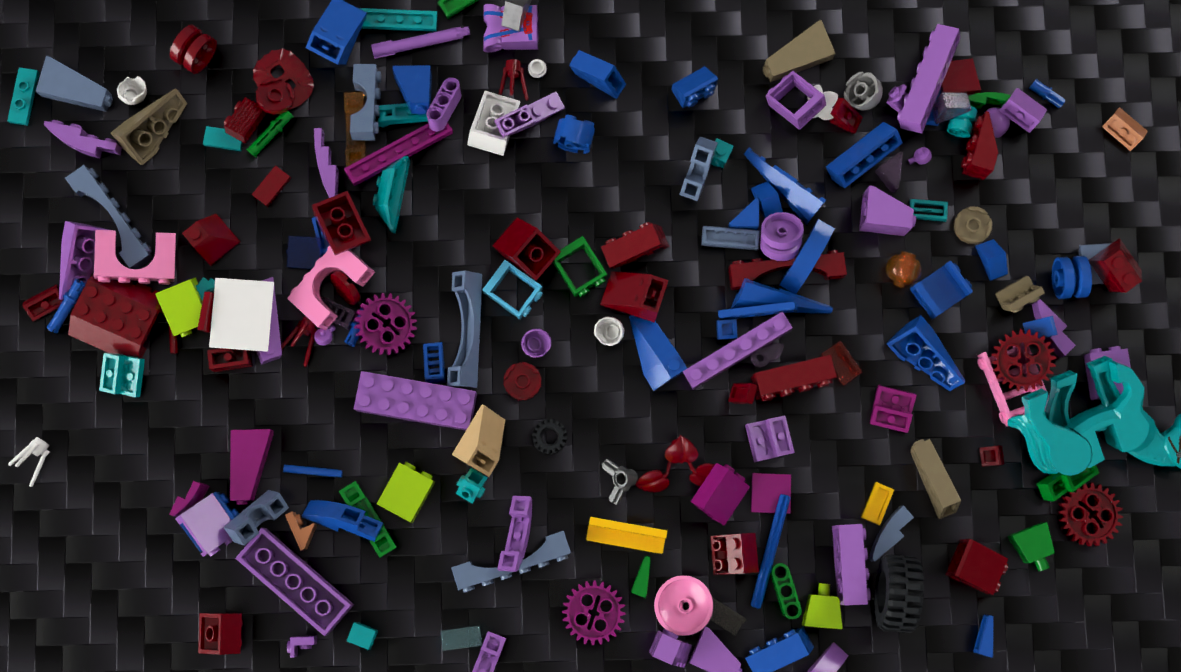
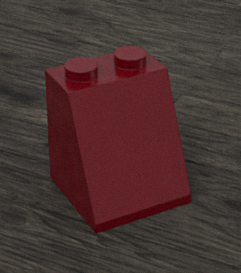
M519 218L512 222L493 245L504 258L536 281L561 252L538 228Z
M1120 238L1089 259V263L1110 292L1126 293L1142 282V269Z
M960 539L945 575L988 595H994L1001 586L999 580L1002 574L1004 575L1008 569V558L972 539Z

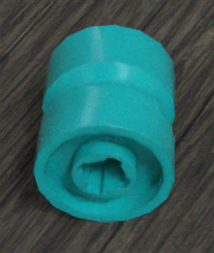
M955 104L951 113L953 119L949 121L947 132L957 137H970L973 129L972 123L975 121L978 112L977 109L966 104Z

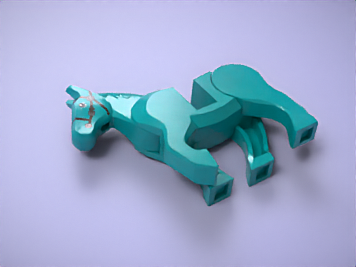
M1106 356L1086 363L1102 404L1069 419L1068 404L1077 380V373L1069 370L1050 378L1051 391L1049 399L1048 392L1043 389L1022 396L1025 413L1013 416L1007 421L1008 426L1018 429L1024 435L1032 462L1043 473L1058 474L1059 472L1063 475L1072 476L1104 461L1105 458L1095 431H1103L1106 442L1110 446L1122 452H1127L1146 463L1158 466H1177L1181 469V414L1177 415L1170 428L1160 433L1155 425V421L1143 410L1145 387L1133 369L1115 362L1112 358ZM1114 382L1123 384L1122 394H1120Z

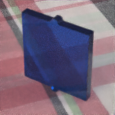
M289 236L288 250H286V253H288L287 267L312 269L316 261L323 255V252H321L322 238Z

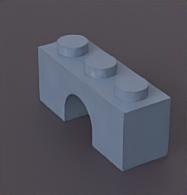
M699 137L693 150L688 173L682 185L681 196L698 201L703 191L718 142Z
M267 490L226 524L224 529L234 543L245 546L259 534L257 527L262 522L277 519L289 507L279 492Z

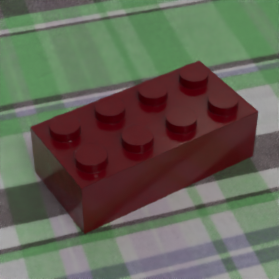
M831 355L757 372L751 377L752 384L758 385L755 393L756 400L762 399V402L772 400L778 394L781 397L792 395L795 390H799V393L811 390L815 385L818 388L829 386L837 376Z

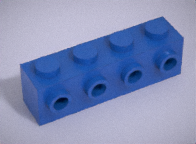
M882 122L826 166L832 181L843 188L849 186L903 144L898 130Z

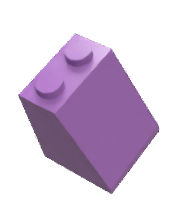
M869 186L862 195L859 231L905 236L912 227H915L916 216L913 215L914 209L880 189Z

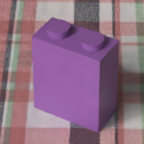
M1120 346L1109 347V351H1102L1101 348L1091 349L1090 353L1084 355L1091 400H1100L1086 363L1106 356L1112 358L1115 362L1131 368L1128 348L1121 349ZM1114 382L1118 391L1122 394L1123 384Z

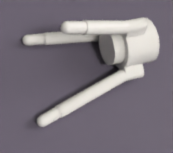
M36 437L8 463L11 466L19 460L15 464L16 467H19L31 453L37 457L40 454L42 455L29 484L30 487H33L44 460L50 452L47 450L49 444Z

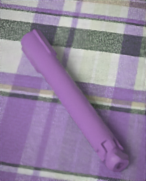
M456 27L401 40L372 44L371 47L374 59H378L403 51L463 38V36L470 35L469 27Z

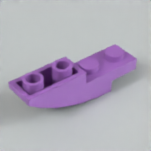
M554 92L529 105L526 104L494 120L504 138L546 120L548 117L564 110L565 106L557 92Z
M52 120V122L44 121V125L51 133L69 147L83 154L96 158H101L102 152L121 155L122 147L117 144L116 140L109 138L100 140L97 136L87 135L82 126L77 124H70L68 126L63 125V122Z

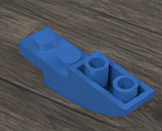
M310 500L302 514V518L337 532L341 528L375 542L383 527V522L365 516L366 511L331 501Z

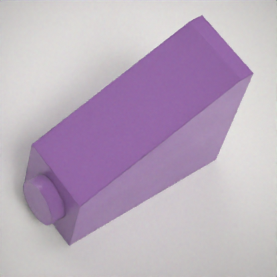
M705 626L700 633L689 663L708 672H742L743 669L740 668L741 663L718 637Z

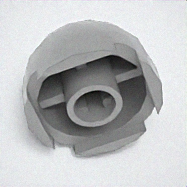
M858 72L846 83L847 88L846 92L844 91V98L855 109L861 111L870 110L876 107L882 98V84L872 73Z

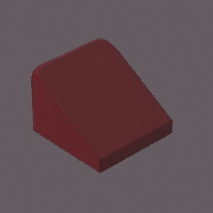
M1001 445L979 448L982 467L1004 465L1003 448Z

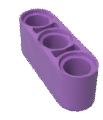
M448 78L443 82L427 110L429 128L433 131H441L445 128L461 99L460 84L456 78Z

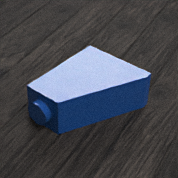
M580 50L571 60L569 66L575 75L611 97L618 98L626 83L613 64Z
M393 66L394 80L411 114H426L431 105V66Z

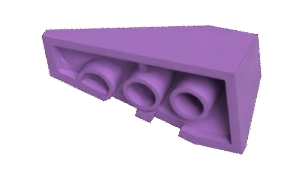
M65 221L61 243L60 300L64 299L63 295L69 291L75 279L86 283L94 271L95 230L110 229Z

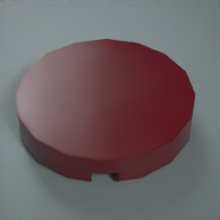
M269 78L263 81L256 90V102L266 113L282 114L292 107L294 91L291 85L287 82L285 83L282 79Z
M339 270L332 273L330 279L339 295L350 305H355L359 302V292L354 284L347 281V276Z
M527 362L516 363L507 369L504 375V387L512 398L528 400L539 392L542 378L534 365Z

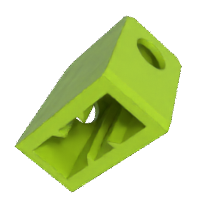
M819 583L818 595H808L802 626L842 629L839 597L830 596V584Z

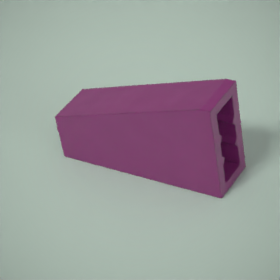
M271 429L231 430L230 501H236V505H248V501H254L273 438V430Z

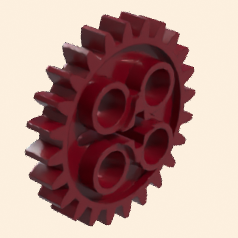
M1020 328L1019 334L1012 330L1011 337L1006 333L1004 334L1005 341L998 339L1001 346L994 345L998 352L991 354L993 357H996V360L991 361V364H997L993 371L1000 372L996 377L997 379L1004 378L1002 384L1010 382V389L1016 385L1017 391L1020 390L1021 386H1024L1025 391H1027L1028 386L1035 390L1036 383L1043 386L1042 379L1049 381L1046 375L1047 373L1053 374L1050 367H1056V364L1052 363L1051 360L1056 359V356L1050 355L1055 349H1048L1051 342L1047 341L1044 343V335L1038 338V331L1032 335L1030 329L1023 333L1022 328ZM1021 343H1024L1025 357L1029 358L1026 361V377L1023 376L1022 363L1018 361V359H1021ZM1029 345H1037L1038 352L1036 354H1029L1027 352ZM1010 346L1018 348V353L1015 356L1008 355L1007 349ZM1038 364L1040 366L1039 372L1031 373L1029 371L1030 365ZM1017 365L1020 368V372L1017 375L1010 374L1009 368L1011 366Z
M1085 483L1081 486V489L1078 488L1074 492H1067L1069 497L1062 496L1065 503H1059V506L1063 508L1062 511H1057L1058 514L1063 515L1062 518L1058 519V521L1064 522L1061 529H1068L1065 535H1073L1072 541L1079 539L1080 545H1084L1086 542L1087 546H1092V544L1100 546V541L1106 544V537L1113 539L1114 537L1111 533L1119 532L1115 527L1122 526L1118 522V519L1123 518L1122 515L1118 514V511H1121L1122 508L1116 507L1120 501H1113L1115 494H1108L1109 488L1101 490V484L1095 487L1094 483H1089L1087 487ZM1089 496L1093 497L1094 503L1092 506H1090L1087 501ZM1076 508L1080 512V516L1077 519L1073 515V511ZM1088 511H1092V513H1091V517H1092V518H1089V517H1088V516L1090 515V513H1089ZM1102 511H1105L1107 514L1105 521L1101 518ZM1089 523L1093 526L1091 533H1088L1086 528Z

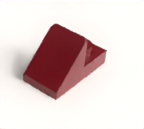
M838 97L830 113L834 118L830 119L829 122L855 134L863 117L844 98Z

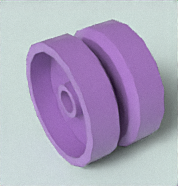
M777 212L766 217L761 226L760 249L764 255L776 261L794 259L802 248L803 223L795 215L786 212Z

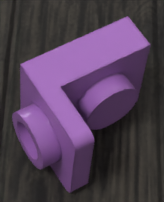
M317 635L290 637V641L287 642V653H290V658L298 656V645H300V649H311L312 645L317 644Z

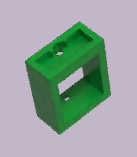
M583 236L562 248L560 254L553 261L554 266L574 297L578 295L582 297L590 292L589 288L594 285L598 287L606 282L607 273ZM583 249L599 275L576 289L560 262Z

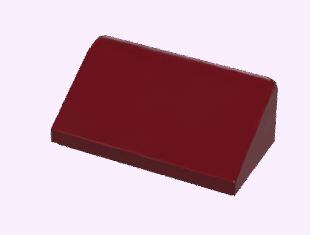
M58 284L23 302L22 306L32 321L59 308L63 300L59 299Z

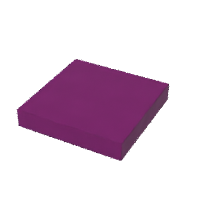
M752 473L751 512L775 513L779 496L784 494L790 496L786 514H791V475Z

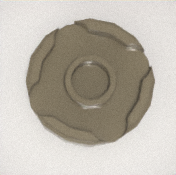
M970 206L957 214L954 220V231L961 241L967 244H978L990 235L992 220L984 209Z

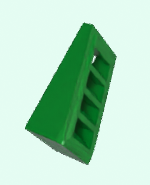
M644 556L631 589V593L646 598L651 562L648 556Z

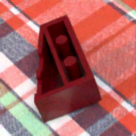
M646 222L640 225V229L634 232L633 230L624 232L622 234L623 237L619 239L612 238L605 242L606 245L601 246L609 268L616 269L636 261L637 258L643 255H651L654 250L664 247V249L669 248L670 246L662 227Z

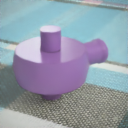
M926 147L917 149L914 157L908 159L910 165L915 162L920 165L928 163L932 158L931 151Z
M331 325L326 331L321 328L318 329L314 335L317 344H329L332 341V332L336 330L335 326Z

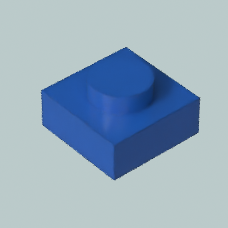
M737 319L716 320L717 339L738 338Z

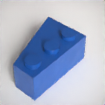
M804 626L784 633V636L779 639L775 637L767 641V645L761 648L756 646L750 649V654L745 659L752 672H774L808 656L813 650L814 645Z

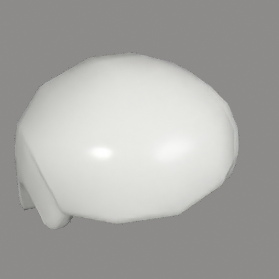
M139 76L135 79L127 77L117 87L118 98L128 105L141 103L147 94L145 81Z
M604 317L595 324L594 335L601 344L613 346L618 344L624 337V327L618 319Z

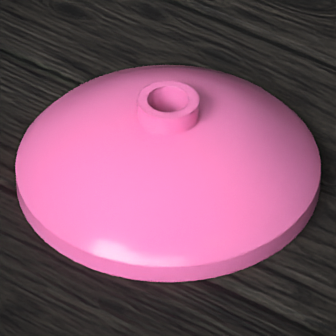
M676 576L667 580L659 588L654 602L655 614L659 623L666 630L681 636L693 635L701 631L711 619L713 613L712 595L707 586L700 580L691 576ZM686 602L689 603V609L687 610L683 608Z

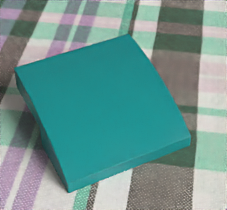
M104 353L99 391L140 397L145 359Z

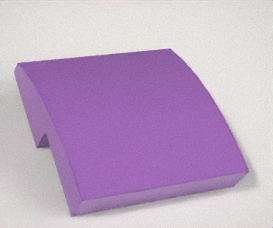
M785 415L745 425L754 462L795 453Z

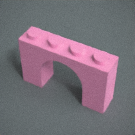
M95 230L94 279H98V282L118 280L119 283H130V280H134L140 284H150V281H158V284L169 285L170 282H174L176 233H156L155 256L152 262L142 269H129L123 266L116 257V231Z
M330 246L327 252L316 261L311 271L304 275L300 284L292 289L290 296L287 298L317 327L325 331L338 315L321 299L320 286L324 278L328 274L339 270L363 287L375 273L351 250L334 255Z

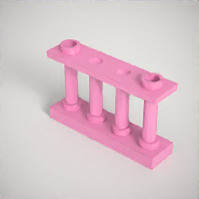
M1021 343V359L1019 360L1022 363L1023 374L1027 376L1026 361L1029 358L1025 357L1024 343ZM1013 346V349L1007 350L1008 355L1015 356L1018 353V348ZM1028 346L1027 352H1028L1029 354H1032L1031 351H1030V348H1029V346ZM986 352L977 355L979 358L977 359L978 365L985 373L999 408V418L1003 424L1005 423L1006 427L1008 426L1007 421L1009 418L1025 413L1024 406L1010 411L1006 400L1027 392L1032 393L1039 389L1047 391L1043 380H1041L1043 386L1036 383L1035 390L1028 386V390L1025 391L1024 386H1021L1019 391L1015 388L1002 393L998 382L1003 381L1004 378L997 379V375H995L991 365V361L996 360V357H988ZM1036 364L1030 365L1029 371L1031 373L1039 372ZM1019 367L1009 370V373L1012 375H1017L1020 372Z

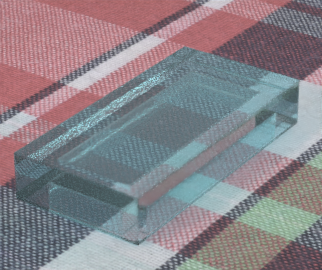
M480 626L441 631L443 651L482 646Z

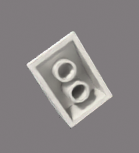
M484 91L470 129L467 145L504 156L510 136L503 138L494 120L518 109L520 101Z

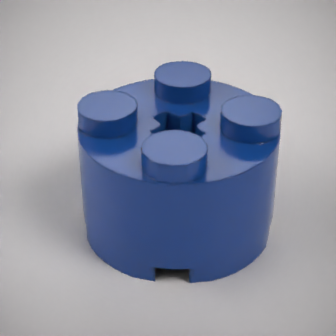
M566 115L565 118L559 119L553 144L558 143L559 148L569 152L578 153V150H583V154L589 153L595 132L594 123L587 120H576L577 118L573 115Z

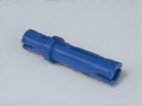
M79 279L74 280L69 291L63 295L62 303L47 325L48 330L52 332L55 329L54 333L59 332L86 283L81 280L79 282Z

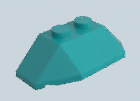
M408 156L402 157L382 170L381 176L377 178L378 194H374L373 197L375 209L389 230L395 234L410 166Z

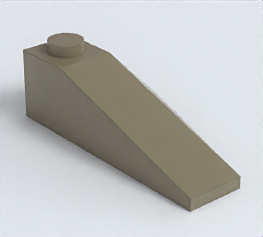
M175 88L124 121L111 134L140 165H143L158 152L159 145L168 136L169 129L178 120L187 102Z

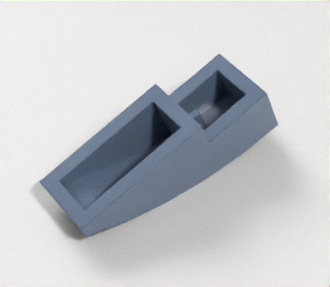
M899 506L881 527L871 548L869 556L871 562L880 558L904 537L900 529L914 518L905 506Z

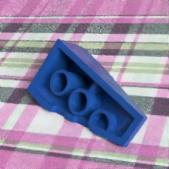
M633 315L629 316L643 375L653 391L681 375L687 367L656 321L654 323Z
M922 315L907 323L887 342L889 348L899 359L908 361L918 371L922 370L930 376V379L948 391L965 383V379L934 329Z

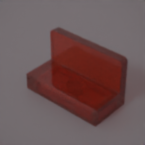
M841 341L821 354L822 356L831 355L836 376L842 385H845L862 373Z

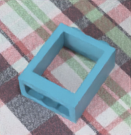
M506 260L503 261L482 289L483 294L518 319H521L522 316L526 317L532 309L530 305L533 301L537 302L543 294L541 292L542 286ZM508 272H511L534 289L519 311L493 293Z

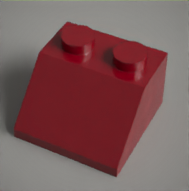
M199 613L198 653L217 655L241 654L242 613Z

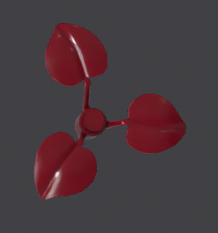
M680 435L671 442V445L665 451V458L668 460L666 472L663 474L660 470L649 471L637 480L635 486L648 492H661L669 486V479L666 477L669 475L671 464L684 462L688 463L693 472L689 476L690 481L701 486L715 465L706 463L699 465L695 469L691 462L698 458V450L691 441Z

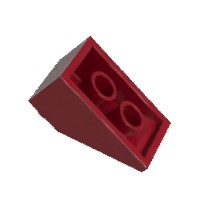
M348 191L312 205L314 216L334 255L371 241Z

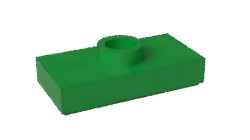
M439 0L438 5L447 19L479 0Z

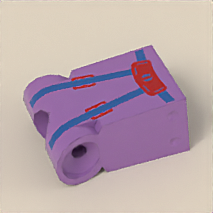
M484 5V22L487 25L483 36L484 52H496L501 49L538 50L537 5L529 6L519 32L501 25L505 6Z

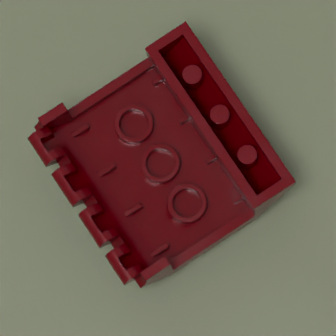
M93 274L87 280L71 312L68 335L108 353L142 358L146 351V348L142 346L159 312L164 314L155 293L160 291L155 290L151 293V287L140 283L134 285V280H130V283H119L118 280L98 282V279H94Z

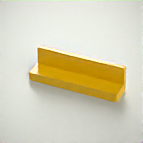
M590 517L586 540L662 554L667 530Z

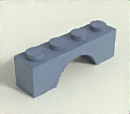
M376 64L353 65V84L355 90L362 92L367 97V101L360 111L351 115L350 134L352 140L375 141V134L379 133V123L376 122V116L380 115L377 99H380L381 96L380 88H378V83H381V71H378Z

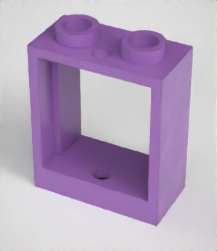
M794 71L785 75L781 82L771 88L766 94L768 105L799 130L826 106L825 95ZM794 87L810 98L795 114L778 102Z

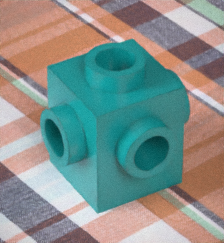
M470 468L465 476L462 475L457 482L459 488L456 494L473 504L477 497L480 499L486 489L483 486L488 477Z

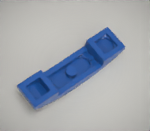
M817 219L799 254L781 280L780 286L795 294L799 291L820 258L835 228Z

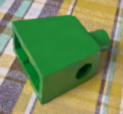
M1047 522L1039 523L1008 535V539L1024 563L1035 562L1038 572L1050 568L1045 557L1054 554V548Z

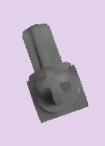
M606 459L602 463V468L612 475L613 484L615 485L609 501L617 505L624 492L629 491L630 487L636 484L638 475L633 469H627L624 466L619 467L610 459Z

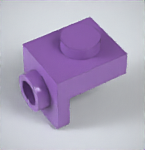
M905 84L893 87L889 92V98L886 102L897 112L904 107V98L907 94L905 92L907 88Z

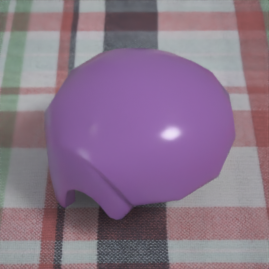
M999 107L987 109L990 114L995 138L1004 135L1010 125V119L999 111L1001 109Z
M531 329L522 337V350L532 358L542 357L551 348V337L542 329Z

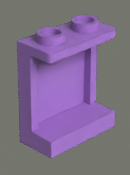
M213 493L175 518L179 525L184 524L203 551L201 553L202 557L207 554L211 557L220 550L218 546L223 543L228 545L232 542V539L224 529V526L231 519Z

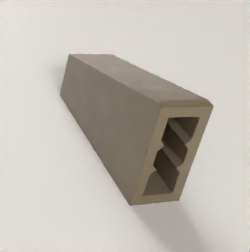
M822 20L817 21L766 59L763 72L766 78L769 77L770 82L781 79L792 71L797 73L833 59L836 53Z
M921 439L916 441L910 453L938 519L956 513L961 499L931 440L924 441Z

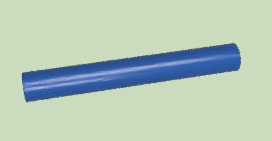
M284 465L283 472L340 478L343 475V470L295 465Z

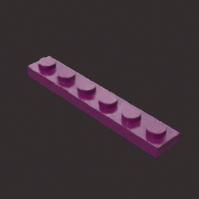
M448 122L441 131H433L429 128V124H426L347 166L344 170L352 184L356 186L382 172V170L402 157H410L453 134V130Z

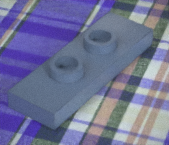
M703 226L701 246L758 250L760 231Z

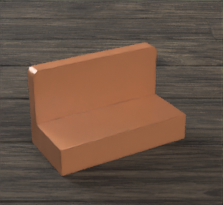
M1120 107L1102 126L1130 151L1144 139L1148 132Z

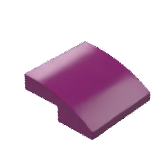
M878 385L870 424L908 433L917 395Z
M193 481L186 498L177 496L169 515L178 517L200 502L209 486Z

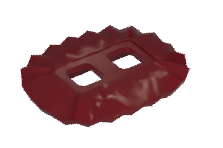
M283 48L272 50L257 61L253 69V79L257 87H259L263 81L274 78L271 74L272 69L278 65L281 66L284 74L278 78L284 82L292 80L296 85L293 89L294 102L290 108L294 109L305 102L312 94L314 88L313 78L304 63L291 51Z

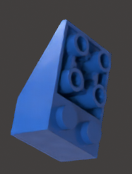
M331 0L314 27L305 48L337 65L346 64L367 12L344 0Z

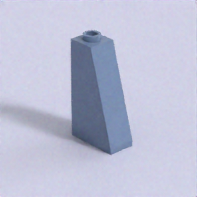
M46 56L36 88V92L41 97L107 112L113 98L106 88L55 59Z

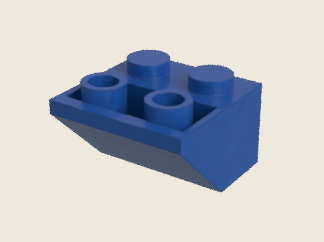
M704 66L674 83L671 90L682 108L686 106L690 108L697 104L698 100L702 97L706 99L714 94L718 78Z

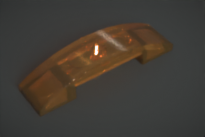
M363 92L344 93L346 167L366 157V141L352 140L350 134L351 115L364 107Z

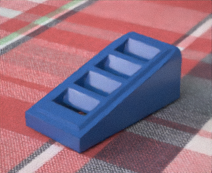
M443 343L423 344L425 381L432 384L445 383ZM439 350V353L428 354V351ZM439 358V360L429 361V359ZM439 366V368L430 369L429 367Z
M984 614L973 651L993 658V616Z

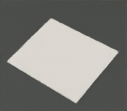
M215 278L209 347L268 352L274 282Z

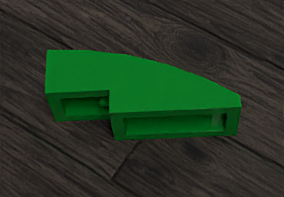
M1095 465L1072 476L1063 475L1058 472V474H1050L1036 484L1043 500L1056 501L1065 493L1076 491L1099 474V471Z

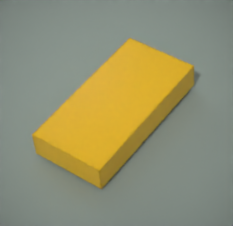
M875 482L861 518L880 526L894 489Z

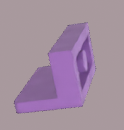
M1016 88L999 111L1030 133L1041 121L1047 109L1019 88Z

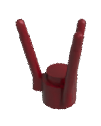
M516 59L506 61L498 95H502L506 77L508 76L510 78V95L512 96L514 94V78L520 75L525 100H529L524 78V68L521 67V61Z
M303 317L302 321H299L295 329L281 344V349H283L297 333L291 343V347H294L302 334L305 336L311 334L304 367L308 365L314 335L317 331L316 325L307 317Z

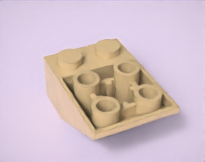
M482 404L452 455L489 477L500 458L505 419Z

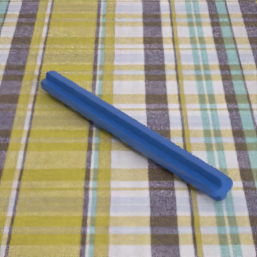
M780 494L751 600V606L760 609L763 603L790 502V496Z

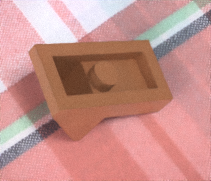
M296 512L285 514L300 551L307 550L317 523L302 528L301 525H304L300 514H296Z

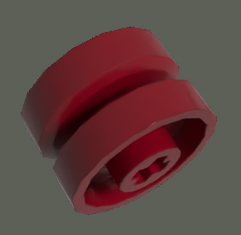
M193 24L188 25L175 38L169 53L170 59L179 65H184V68L191 73L197 74L212 59L216 51L217 40L208 34H203V31Z

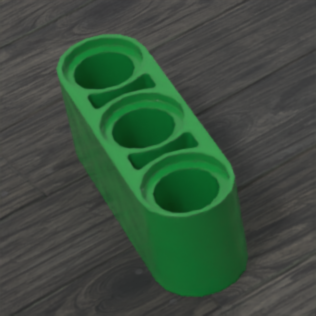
M783 563L774 564L770 576L781 612L788 619H797L801 615L802 610L790 570ZM779 566L784 569V575L781 578L775 575V569ZM785 585L790 588V594L787 597L781 594V588ZM789 605H794L796 608V613L793 616H789L787 613Z

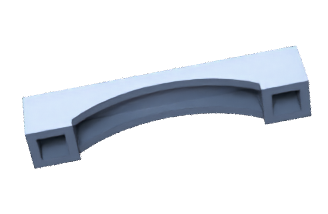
M85 165L81 166L65 177V179L76 194L80 197L86 195L95 199L109 212L120 234L122 251L119 252L120 256L130 269L141 268L154 259L150 254L152 252L151 248L146 242H141L139 239L142 237L135 227L131 228L129 225L131 220L124 212L121 214L118 209L120 207L118 202L108 196L107 193L110 191L103 182L101 184L98 182L97 178L99 176L93 168L89 169Z
M464 270L452 272V291L456 294L461 313V340L456 359L452 367H448L447 386L471 389L477 388L482 274Z
M564 531L546 536L545 543L532 555L522 560L518 569L519 573L531 571L530 567L537 564L539 568L550 565L549 560L555 558L557 562L568 559V554H571ZM471 561L451 567L458 590L463 589V592L474 590V585L482 583V586L494 583L493 579L498 577L501 580L510 578L513 573L510 571H498V567L484 568L474 566Z

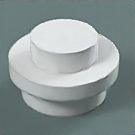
M535 59L528 65V72L534 78L543 77L547 71L545 62L540 59Z

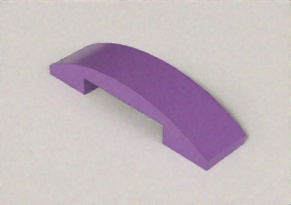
M513 496L509 512L512 518L505 551H501L498 571L517 572L522 563L529 540L532 520V497Z
M488 631L472 672H494L506 638Z

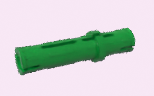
M289 111L280 114L274 121L270 122L269 127L246 150L256 158L262 149L279 132L283 131L282 128L294 116Z

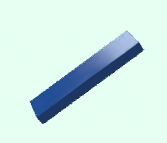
M795 302L718 310V316L722 320L779 314L782 311L783 313L797 312L798 308Z

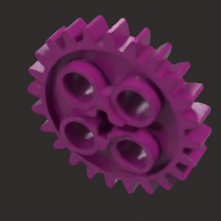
M381 293L380 298L375 294L373 295V301L367 298V305L363 303L360 305L363 311H356L360 317L354 318V321L359 322L354 328L360 330L356 336L363 337L360 343L366 341L365 349L371 346L372 353L378 349L379 355H382L384 350H386L387 355H390L391 350L395 354L398 353V347L404 350L405 346L403 343L407 345L411 343L408 338L415 337L411 331L417 330L416 327L412 326L417 320L411 319L415 312L409 313L408 310L411 308V305L405 307V299L399 302L398 295L392 299V293H389L387 298H385L384 293ZM385 306L388 309V315H382L379 308ZM396 318L403 321V327L400 328L395 325L394 321ZM387 320L389 322L388 326L384 328L382 326L383 322ZM368 321L376 323V330L368 328ZM383 333L391 335V342L383 340Z
M594 580L593 585L590 586L588 581H586V587L583 588L578 584L579 591L572 589L574 595L566 596L570 602L563 603V605L568 607L567 610L562 611V613L567 614L563 621H569L565 628L573 629L570 635L578 634L577 641L583 637L584 644L589 639L592 645H594L595 640H598L601 645L602 638L609 642L608 635L611 634L616 637L614 630L621 631L618 623L625 622L620 616L626 615V613L620 611V609L625 607V604L618 603L622 597H615L617 590L610 592L611 585L604 588V582H601L600 586H597L596 580ZM586 594L591 595L593 598V602L589 606L583 605L581 601L582 597ZM599 595L600 600L597 606L599 616L595 615L592 627L588 630L587 627L591 617L588 611L593 609L596 597ZM604 600L610 601L612 605L611 609L607 612L602 611L600 607L601 602ZM578 614H585L587 616V622L584 625H579L576 622ZM599 619L606 622V627L602 631L595 628V622Z

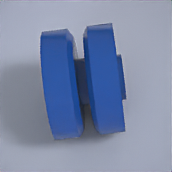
M1074 256L1071 260L1068 257L1055 258L1052 265V286L1058 299H1069L1072 295L1075 298H1086L1089 296L1092 287V271L1087 257Z

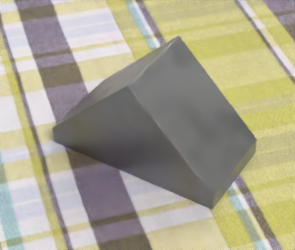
M506 0L501 25L519 32L531 0Z

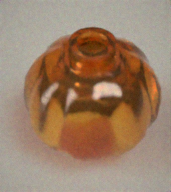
M902 251L900 255L895 254L887 261L886 273L894 281V286L905 288V285L914 284L920 279L922 266L915 259L916 255Z

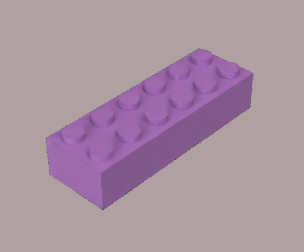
M361 371L354 410L466 431L473 419L477 392Z
M261 528L259 534L235 558L324 636L330 634L354 605L267 528Z

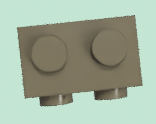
M1024 276L996 292V297L1003 310L1015 313L1022 310L1025 304L1038 301L1040 299L1039 296L1045 294L1041 286L1033 285L1029 276Z

